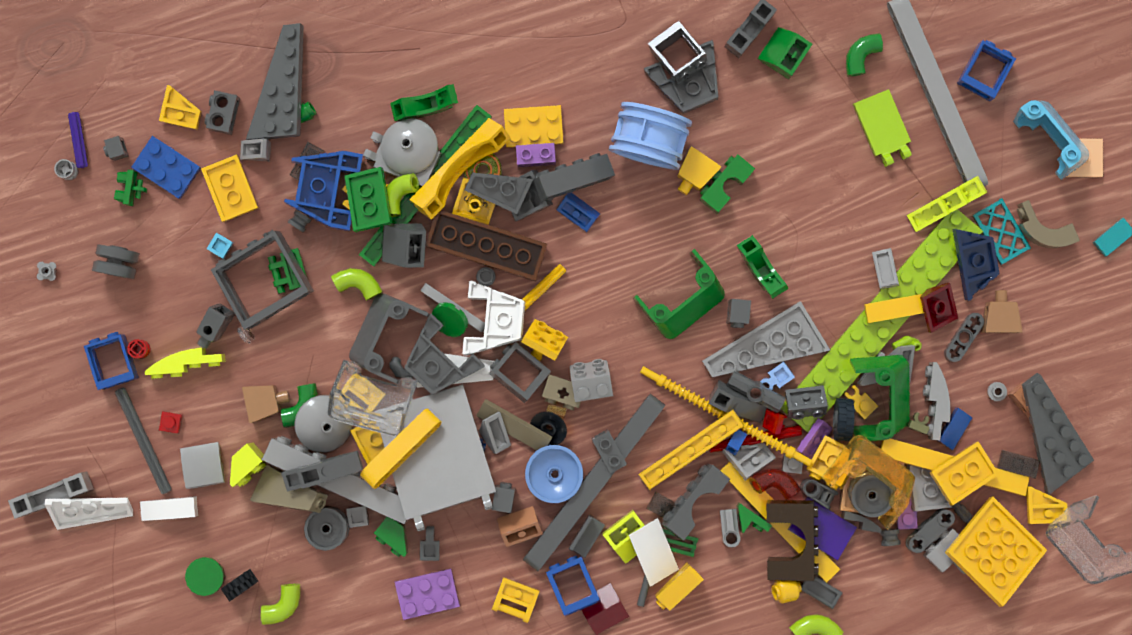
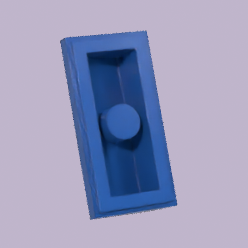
M572 192L565 196L556 209L586 232H588L600 215L598 211Z
M955 408L950 416V422H947L941 431L940 441H936L954 450L972 417L960 408Z

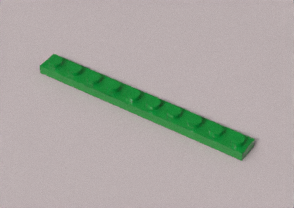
M478 105L473 108L440 150L441 157L433 175L488 118H492L490 114ZM415 193L406 194L401 200V216L391 217L392 224H409L416 215L418 209L410 201V198ZM383 226L378 229L359 254V256L374 267L382 258Z

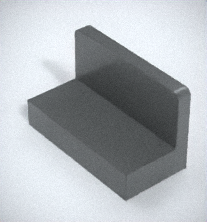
M588 515L571 542L569 549L585 558L605 524Z

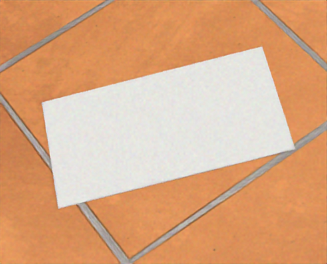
M658 518L629 535L650 587L679 570Z

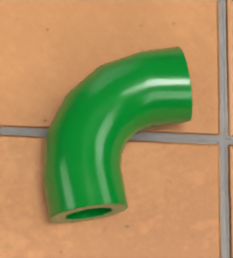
M880 33L861 37L851 45L846 55L847 77L866 74V57L869 54L883 51V41Z
M316 383L297 386L299 395L297 404L293 407L281 409V419L284 428L295 426L296 414L300 407L307 400L318 396Z

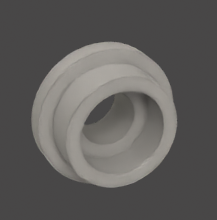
M994 382L988 387L987 394L991 400L1001 401L1007 395V388L1000 382ZM996 388H999L1001 391L999 395L995 394Z

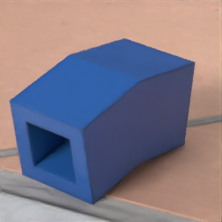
M741 430L734 432L725 450L736 456L747 434Z

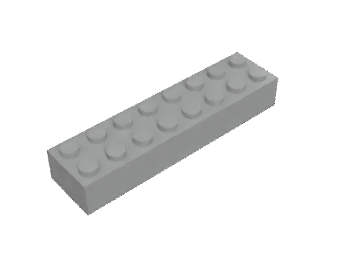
M278 436L277 438H271L262 460L287 471L320 462L326 459L327 456L320 452L311 453L304 445L291 444V439ZM361 471L318 484V486L400 523L405 524L408 522L404 516L399 495L396 491L397 488L386 483L373 489L360 476Z

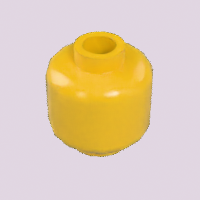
M775 580L771 591L774 599L784 604L797 600L802 588L799 581Z

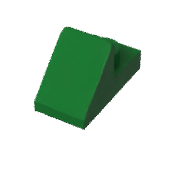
M738 502L736 507L742 533L745 532L752 521L754 522L752 526L760 532L763 529L767 532L770 530L771 524Z

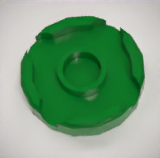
M439 303L432 311V315L444 325L439 331L450 337L461 336L468 327V319L461 309L455 308L456 306L452 303Z
M210 557L194 560L188 566L185 574L188 588L193 593L201 596L212 595L218 591L224 583L225 577L221 564Z

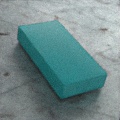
M1121 218L1094 240L1093 244L1106 257L1132 236V227L1124 218Z

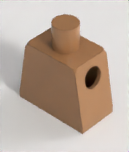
M1007 290L995 291V302H986L984 325L981 328V333H1022L1017 302H1007Z
M276 385L242 387L249 423L260 421L281 412L280 404L290 402L288 390L277 392Z

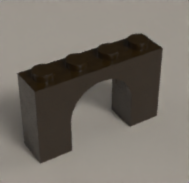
M768 500L766 503L767 523H790L796 525L805 535L806 546L801 553L793 557H768L767 580L814 581L815 575H819V563H815V556H819V544H815V537H818L819 534L818 525H815V518H818V506H815V500Z

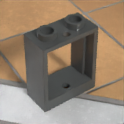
M679 21L648 43L650 52L676 83L686 80L692 72L703 68L708 61L704 50ZM682 37L697 57L675 71L661 52Z
M515 342L513 346L508 344L503 350L504 356L501 360L496 359L490 366L492 371L489 374L525 403L551 371ZM514 351L540 371L525 391L521 390L499 371Z

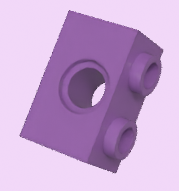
M554 143L516 145L518 167L556 165Z

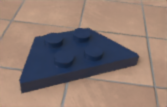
M952 229L964 299L970 301L979 289L983 290L989 281L994 280L1000 274L994 238L964 230Z

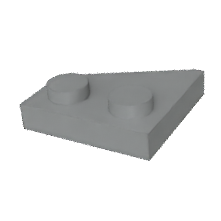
M758 443L753 446L743 445L738 450L736 456L725 449L722 451L745 481L776 459L765 443Z

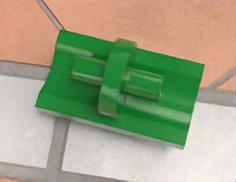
M127 170V172L117 173V183L125 184V191L116 190L114 200L122 202L127 206H133L134 197L141 199V192L147 193L148 188L142 187L143 180L137 179L138 172Z

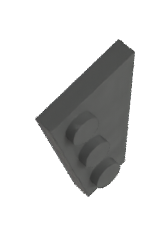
M472 172L465 191L518 214L533 179Z

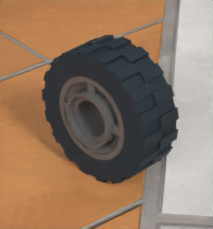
M836 398L833 413V435L835 441L852 440L855 422L853 399Z

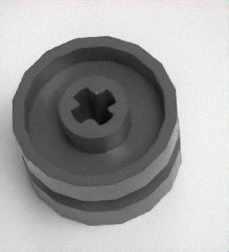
M97 244L95 254L98 257L107 258L106 262L100 260L93 261L92 271L135 279L136 269L125 266V262L138 263L140 253L123 247Z
M865 471L857 474L851 480L848 487V497L851 504L860 514L867 517H879L892 507L894 490L881 474L874 471Z
M332 506L324 507L320 513H311L304 526L305 537L309 544L316 549L324 551L332 550L341 545L348 537L350 530L346 514L339 508ZM324 525H328L330 530L326 532Z

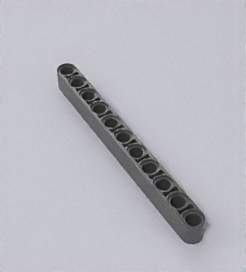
M651 393L614 439L624 459L665 407V404ZM602 458L598 460L582 481L577 493L568 499L545 529L543 535L539 537L523 558V561L536 571L542 568L614 474V472L610 473Z

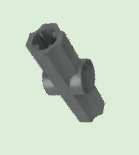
M735 370L726 385L748 397L751 402H758L777 413L786 397L765 387L762 382L754 381ZM757 388L761 391V394L754 395L751 390Z

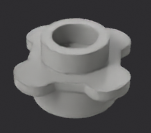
M39 262L37 264L39 268L38 280L49 279L54 281L56 279L57 266L54 262L49 264Z

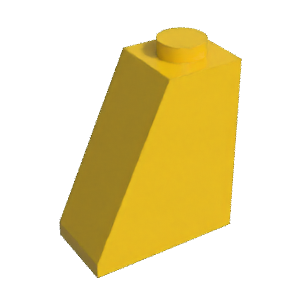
M686 562L655 594L657 598L656 603L663 610L667 608L670 611L704 579Z

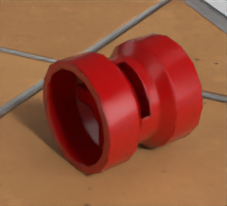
M135 339L128 344L127 351L131 357L143 359L149 356L151 347L147 341Z

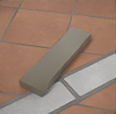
M485 399L476 415L477 417L484 420L500 412L507 434L535 450L548 446L552 436Z

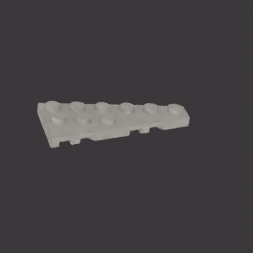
M800 301L707 357L702 362L711 377L733 373L734 370L738 372L830 351Z

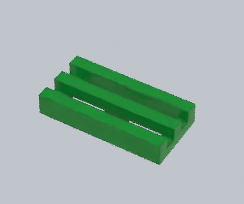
M663 529L665 534L675 536L670 531ZM688 535L686 539L693 541L692 544L666 538L669 543L691 548V551H686L670 546L672 552L694 557L698 538Z

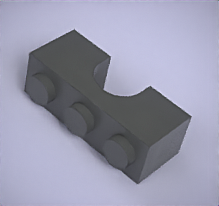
M760 0L724 47L737 58H740L771 20L777 9L766 0Z

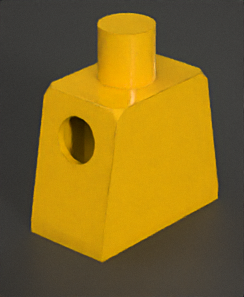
M691 146L677 175L678 178L683 180L678 190L684 195H687L692 187L700 191L720 170L721 166Z

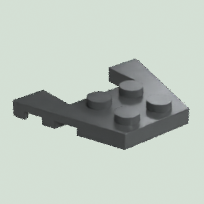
M713 40L699 45L706 53L708 61L703 68L696 69L684 81L676 83L673 78L667 79L660 62L644 68L645 74L683 114L718 100Z
M430 314L404 368L433 395L484 368L486 365L472 354L458 368L430 341L444 326L435 316Z

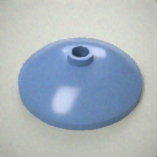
M549 445L540 448L530 457L525 469V479L528 488L538 499L548 503H561L573 497L579 490L583 480V468L579 458L570 449L560 445ZM553 471H558L559 475L557 478L552 477Z

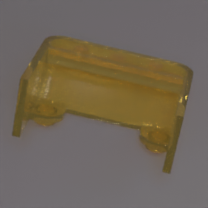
M857 435L851 439L822 475V478L832 488L843 473L849 477L856 478L866 469L893 489L894 492L889 497L891 508L884 515L878 517L882 525L889 530L909 504L915 476L910 470L865 436Z

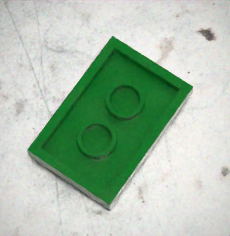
M377 167L345 175L353 231L360 232L392 224L383 168Z

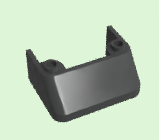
M378 294L374 298L350 350L349 358L351 362L371 373L399 384L401 380L381 372L384 360L379 354L373 352L388 317L397 320L403 319L409 309L427 317L430 313L390 295Z

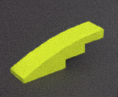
M976 176L908 214L907 217L917 232L986 194L987 190L979 176Z

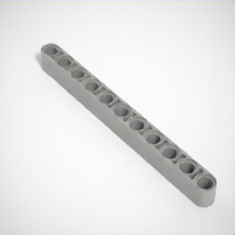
M892 0L887 2L890 16L963 182L965 183L979 176L983 185H988L987 176L910 1Z

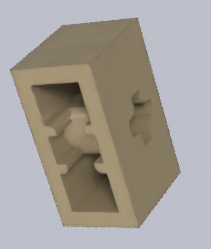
M553 375L548 376L542 397H545V402L556 405V401L564 403V408L573 411L575 407L579 408L581 401L575 402L572 382ZM563 387L567 388L566 392L569 395L561 399L560 394L557 393L558 390H562Z

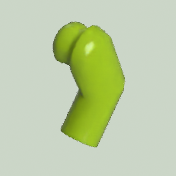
M904 336L891 344L893 350L899 346L914 345L915 351H919L922 347L918 339L910 336Z

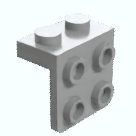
M596 359L588 363L577 362L570 366L575 402L613 396L607 360Z

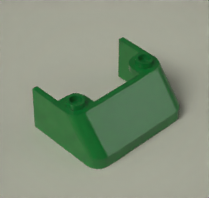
M695 249L689 254L701 267L695 275L696 282L701 288L671 312L663 304H656L651 309H648L638 295L633 298L659 332L667 339L676 338L720 303L725 296V291L716 275Z
M902 355L851 358L850 363L856 374L875 372L876 382L881 386H889V420L873 425L854 426L853 435L856 442L888 440L904 429L910 421L909 362Z

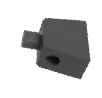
M220 303L210 306L196 331L201 336L197 344L207 349L211 342L219 340L235 316V313Z

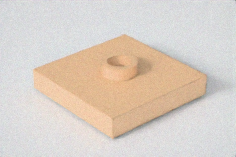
M1080 139L1089 151V158L1083 165L1066 177H1103V139Z

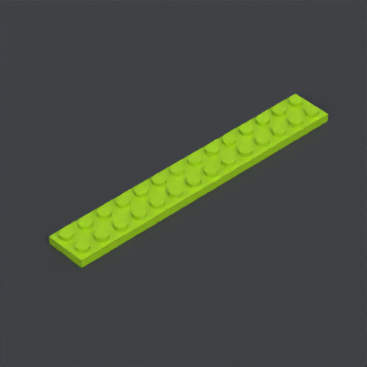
M958 209L944 216L896 272L899 286L880 290L870 303L923 294L927 289L935 287L958 261L952 229L981 234L983 231ZM864 309L796 389L824 385L828 412L835 404L836 398H840L860 375V373H855L850 359L875 357L910 316L867 323ZM785 400L781 410L787 415L788 407ZM809 416L799 420L791 419L808 433L818 418L822 419L823 416Z

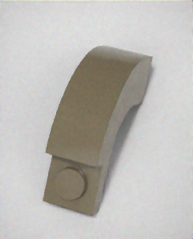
M1029 200L1017 205V213L1020 219L1024 220V223L1018 226L1023 235L1034 244L1045 248H1060L1080 241L1073 223L1058 229H1049L1038 221Z

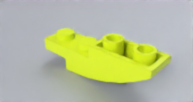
M205 348L180 351L153 364L145 371V375H151V379L163 378V374H170L171 377H182V373L188 372L187 365H189V368H200L201 364L208 363L209 367L220 366V362H226L225 354L206 355Z

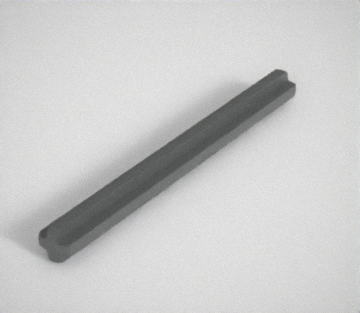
M120 388L116 390L115 395L161 494L170 492L171 486L126 389Z

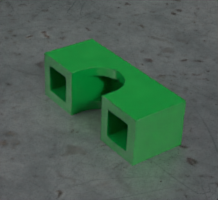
M739 154L735 158L731 156L724 164L727 166L723 172L719 170L712 178L715 182L710 187L706 185L700 192L702 195L700 201L716 214L730 200V197L723 190L724 182L735 180L742 185L755 170Z

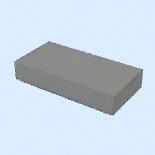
M891 248L872 252L880 290L899 286Z

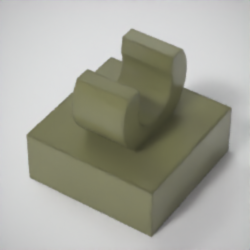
M915 412L913 420H910L906 427L922 434H927L930 427L925 424L928 423L929 417L925 416L924 420L920 422L918 420L919 413Z

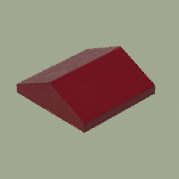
M950 283L929 288L921 295L920 299L928 333H932L958 319Z
M611 583L596 590L601 600L600 602L581 610L595 635L602 633L629 617Z

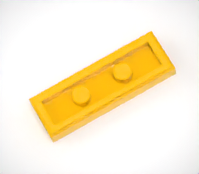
M922 294L864 304L867 323L924 313L920 299Z

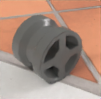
M297 210L294 211L293 218L288 220L289 224L303 233L306 230L305 226L311 222L310 218Z
M899 528L881 530L880 534L883 539L881 546L901 544L898 539Z

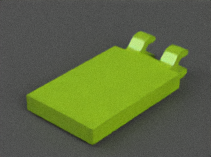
M889 89L853 104L874 157L880 155L885 167L894 163L890 154L899 150L902 160L912 156L910 149L906 145L911 142Z

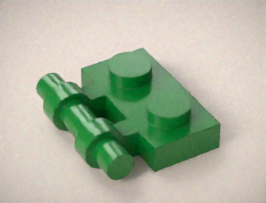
M299 248L293 249L292 252L307 277ZM280 253L282 261L279 262L276 261L275 255L268 257L269 271H272L273 285L277 288L278 294L285 293V284L289 285L290 290L301 287L283 253ZM284 267L286 278H281L279 268Z

